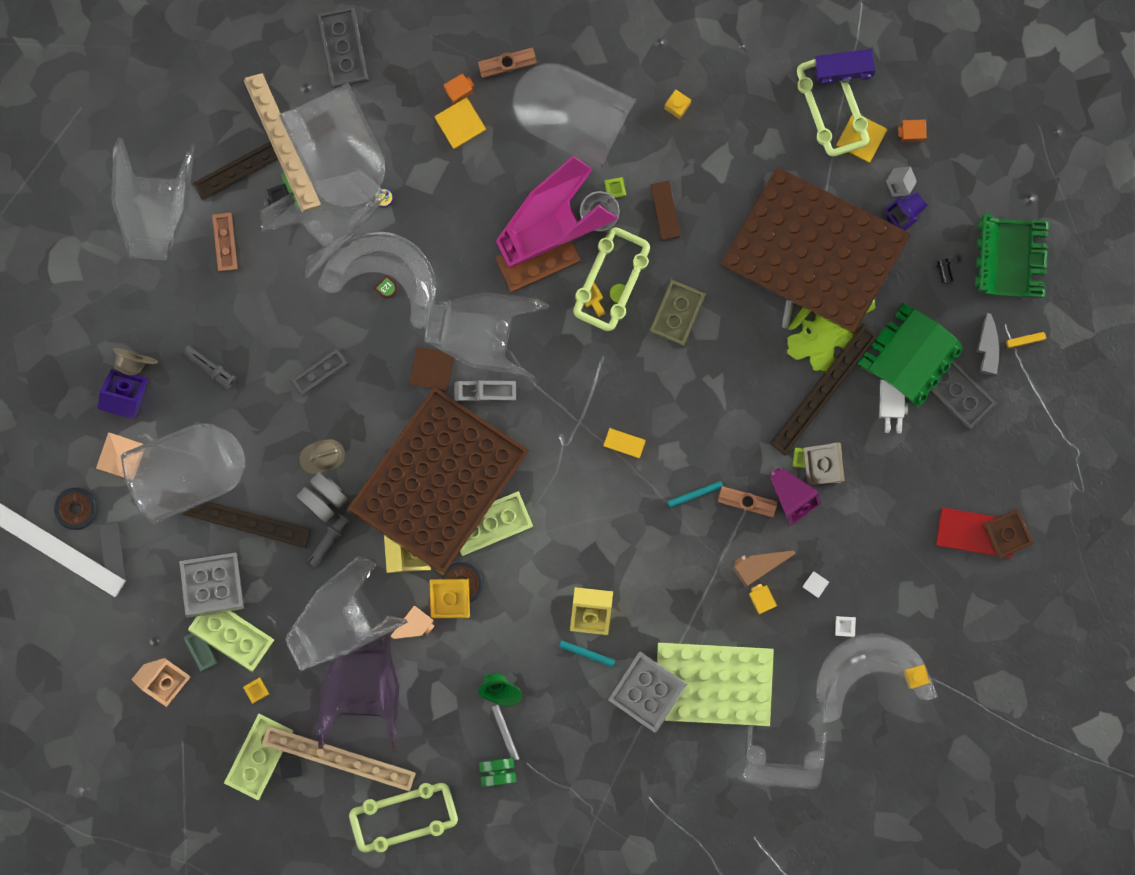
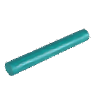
M722 481L668 500V505L672 508L717 491L723 486Z
M561 640L559 648L612 668L616 661Z

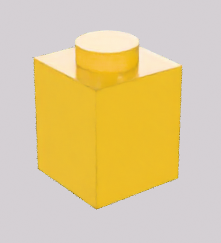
M675 89L666 102L664 109L678 119H681L690 106L691 99Z
M762 584L751 588L752 592L749 593V596L758 615L777 606L767 585L763 587Z
M925 664L903 670L909 689L930 683Z

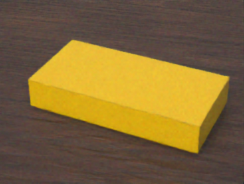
M1044 332L1007 340L1005 343L1006 349L1042 342L1046 340V335Z
M609 428L603 447L640 459L646 440Z

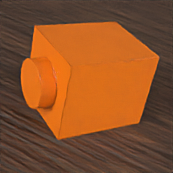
M462 73L443 86L452 103L455 104L473 93L472 87H474V84L469 76L465 78Z
M903 120L901 126H898V137L902 138V142H925L927 139L926 120Z

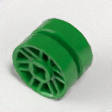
M513 758L478 763L479 771L481 773H488V775L480 777L482 787L517 782L515 772L506 771L515 767Z

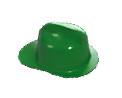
M499 673L485 674L483 684L478 689L480 697L504 707L514 706L522 699L520 689L510 684L507 678Z

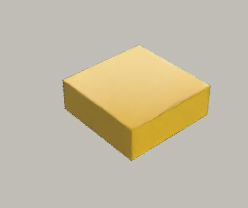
M260 677L243 687L252 704L269 695Z

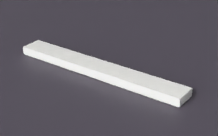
M0 503V527L114 597L118 595L126 580Z

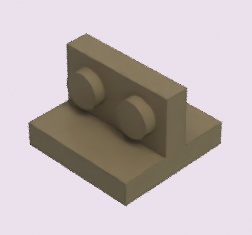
M841 443L803 448L807 484L809 486L837 484L845 481Z

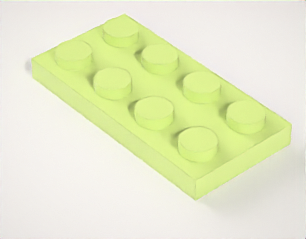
M519 491L498 499L493 503L461 549L462 556L533 527Z
M231 611L197 616L188 628V631L252 673L274 642V639Z
M258 714L224 784L256 800L260 799L283 753L281 750L262 745L267 727L271 726L290 733L294 731L261 714Z

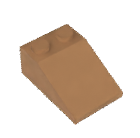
M792 550L752 555L748 558L744 555L734 562L736 566L733 567V570L746 587L796 553Z

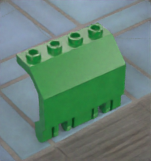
M984 213L982 218L978 220V230H981V237L977 239V249H980V256L976 258V268H979V275L975 277V287H978V292L993 296L1045 298L1046 289L1030 287H1046V282L1031 281V275L1043 276L1047 273V270L1043 269L1047 268L1048 251L1044 250L1048 249V245L1045 243H1033V237H1048L1049 233L1044 231L1049 230V221L1004 220L992 218V214Z
M902 303L898 308L899 312L896 311L894 316L903 323L898 327L894 323L888 322L886 324L887 327H884L875 339L877 343L873 342L871 345L874 350L880 352L879 355L875 357L871 353L865 352L864 356L867 359L862 357L857 364L865 371L876 375L895 387L907 397L912 405L918 408L920 404L925 402L932 388L937 386L941 376L949 370L953 360L960 355L963 346L957 338L940 324L916 309Z

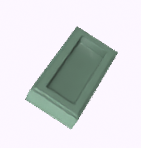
M193 633L183 637L200 672L218 663L208 643Z

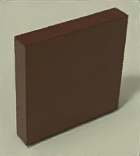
M417 347L409 384L429 389L436 387L440 391L447 392L454 354Z
M1015 509L982 524L998 559L1034 544L1019 509Z

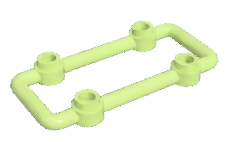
M815 59L800 64L796 70L799 78L798 90L805 94L818 129V143L823 145L826 153L832 157L865 147L869 143L867 133L868 121L859 112L849 82H841L854 117L853 129L855 132L860 133L862 140L833 149L830 143L832 133L825 128L811 91L813 82L810 78L806 77L804 70L815 67Z
M617 227L611 228L606 237L599 241V253L583 288L576 292L575 299L577 302L573 309L574 315L578 319L605 331L613 330L618 321L624 318L626 314L625 305L639 273L647 267L649 262L647 256L650 251V244L646 240ZM617 235L643 248L641 253L637 254L633 259L634 268L618 304L613 305L610 310L611 320L608 324L581 312V309L591 299L590 289L606 254L611 253L614 243L612 240Z
M423 783L417 790L379 801L368 799L362 806L353 808L349 813L357 847L364 853L374 850L384 852L388 849V846L429 834L439 836L444 830L454 827L458 822L452 795L448 785L445 783L434 785ZM442 790L450 817L449 821L441 822L435 820L431 822L429 827L387 839L385 837H377L373 843L364 844L357 815L362 813L372 815L379 808L420 796L427 799L434 792Z

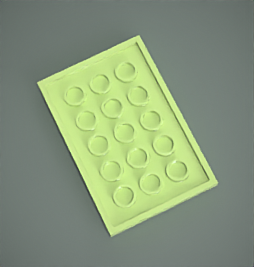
M658 643L657 663L688 684L665 721L770 726L774 649Z

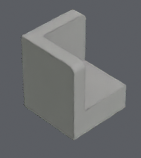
M911 166L894 168L886 180L892 197L910 195L917 182Z

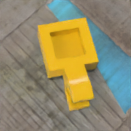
M594 282L590 289L591 299L585 306L587 308L593 306L597 316L601 317L605 314V311L599 301L604 298Z

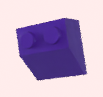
M111 369L99 393L98 409L135 419L141 406L148 379L136 375H126Z

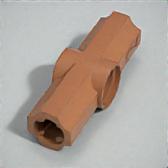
M533 47L513 53H504L501 56L478 62L482 79L501 73H511L514 70L537 64ZM505 59L512 60L513 63L510 67L502 65Z
M723 486L718 498V503L772 518L777 507V501ZM744 497L752 499L753 504L751 507L743 505L742 500Z

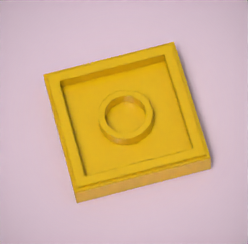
M467 97L434 116L453 149L460 147L486 131L485 126Z
M853 115L846 125L836 145L837 147L862 140L860 133L855 132L853 129ZM867 119L869 143L865 147L848 153L870 163L887 128Z
M430 579L431 618L470 617L469 579Z

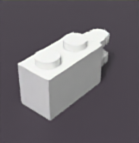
M881 379L879 418H885V433H889L891 430L890 419H897L896 431L901 433L902 419L904 414L907 415L908 403H905V396Z

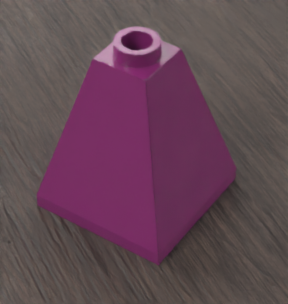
M777 468L770 474L772 484L790 526L821 504L819 493L814 488L782 468L780 470Z

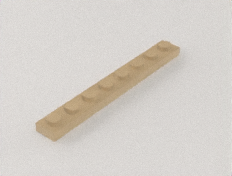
M263 73L246 77L244 79L246 88L301 212L304 213L320 208L321 203Z
M271 726L267 727L262 745L410 791L416 774L394 765Z

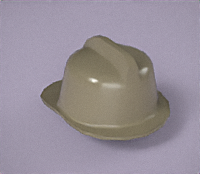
M113 348V351L117 354L114 368L126 375L140 373L146 363H158V360L134 354L121 348Z
M332 439L316 442L302 450L299 457L300 465L310 474L333 470L343 463L345 450L338 441Z

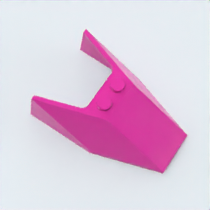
M572 156L530 192L496 240L508 267H515L618 219L615 215L598 205L578 222L570 206V201L592 171L591 167L575 156Z

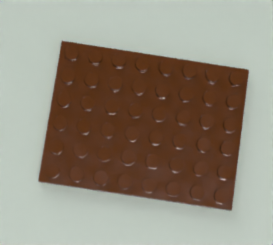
M777 167L722 260L721 266L854 334L911 234Z
M433 387L352 501L347 511L444 575L527 456L529 450L436 387Z

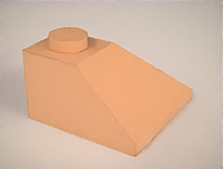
M108 432L96 469L133 481L145 444Z
M414 606L391 637L393 639L423 636L424 633L428 635L434 628L432 624L434 620Z
M166 658L144 664L131 680L141 690L167 707L190 679V676Z

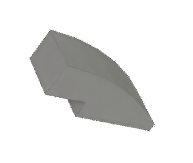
M987 313L984 318L976 352L984 354L979 372L995 376L999 364V342L993 317Z
M457 381L454 383V400L456 402L516 400V381Z

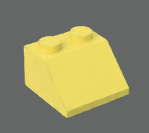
M384 536L387 573L431 570L429 565Z
M575 587L570 631L608 635L613 591Z

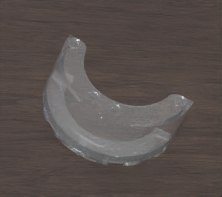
M378 231L355 236L340 248H337L328 260L319 280L318 286L321 290L333 294L337 293L349 280L364 273L375 272L388 275L397 280L408 294L411 304L410 320L412 325L423 331L427 330L436 298V280L429 260L419 247L400 235Z
M863 634L844 641L825 659L817 679L816 698L821 722L827 723L841 717L843 701L848 689L863 675L883 671L896 674L906 680L903 670L925 663L908 644L889 635ZM926 668L930 683L913 688V690L922 700L938 698Z

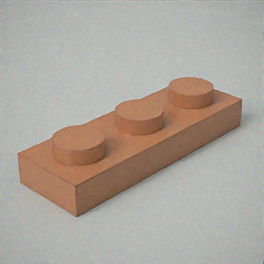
M232 213L213 214L218 272L238 270Z

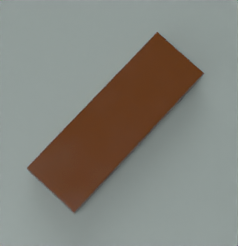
M670 181L651 184L661 241L679 238L680 232Z

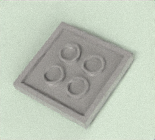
M237 552L179 561L186 618L244 609Z
M639 652L608 701L654 733H657L688 684L642 652Z

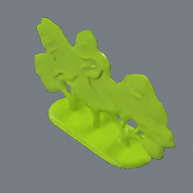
M875 299L873 300L867 313L875 309ZM802 308L791 322L789 330H793L802 324L803 331L787 338V345L789 347L787 353L796 360L809 356L814 371H826L835 359L834 347L844 348L854 334L816 315L813 322L807 321L805 318L810 311ZM807 327L811 330V334L807 333Z

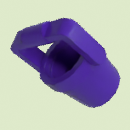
M915 191L904 199L897 198L884 209V212L891 224L906 231L917 222L918 219L916 217L928 205L918 192ZM897 205L909 218V221L903 226H900L895 216L890 214V211Z

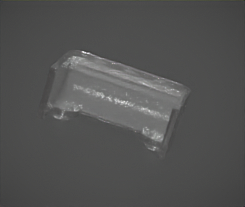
M747 725L743 777L746 782L755 785L810 790L820 785L825 758L826 732H820L819 751L809 752L805 756L804 766L767 763L765 750L760 746L751 745L753 726Z

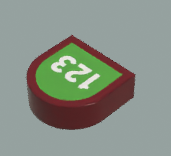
M388 275L374 287L383 298H391L397 292L395 282Z

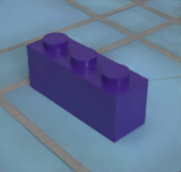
M872 49L815 56L814 64L817 84L830 85L835 81L847 83L851 82L852 79L858 78L860 80H868L874 77L875 74Z

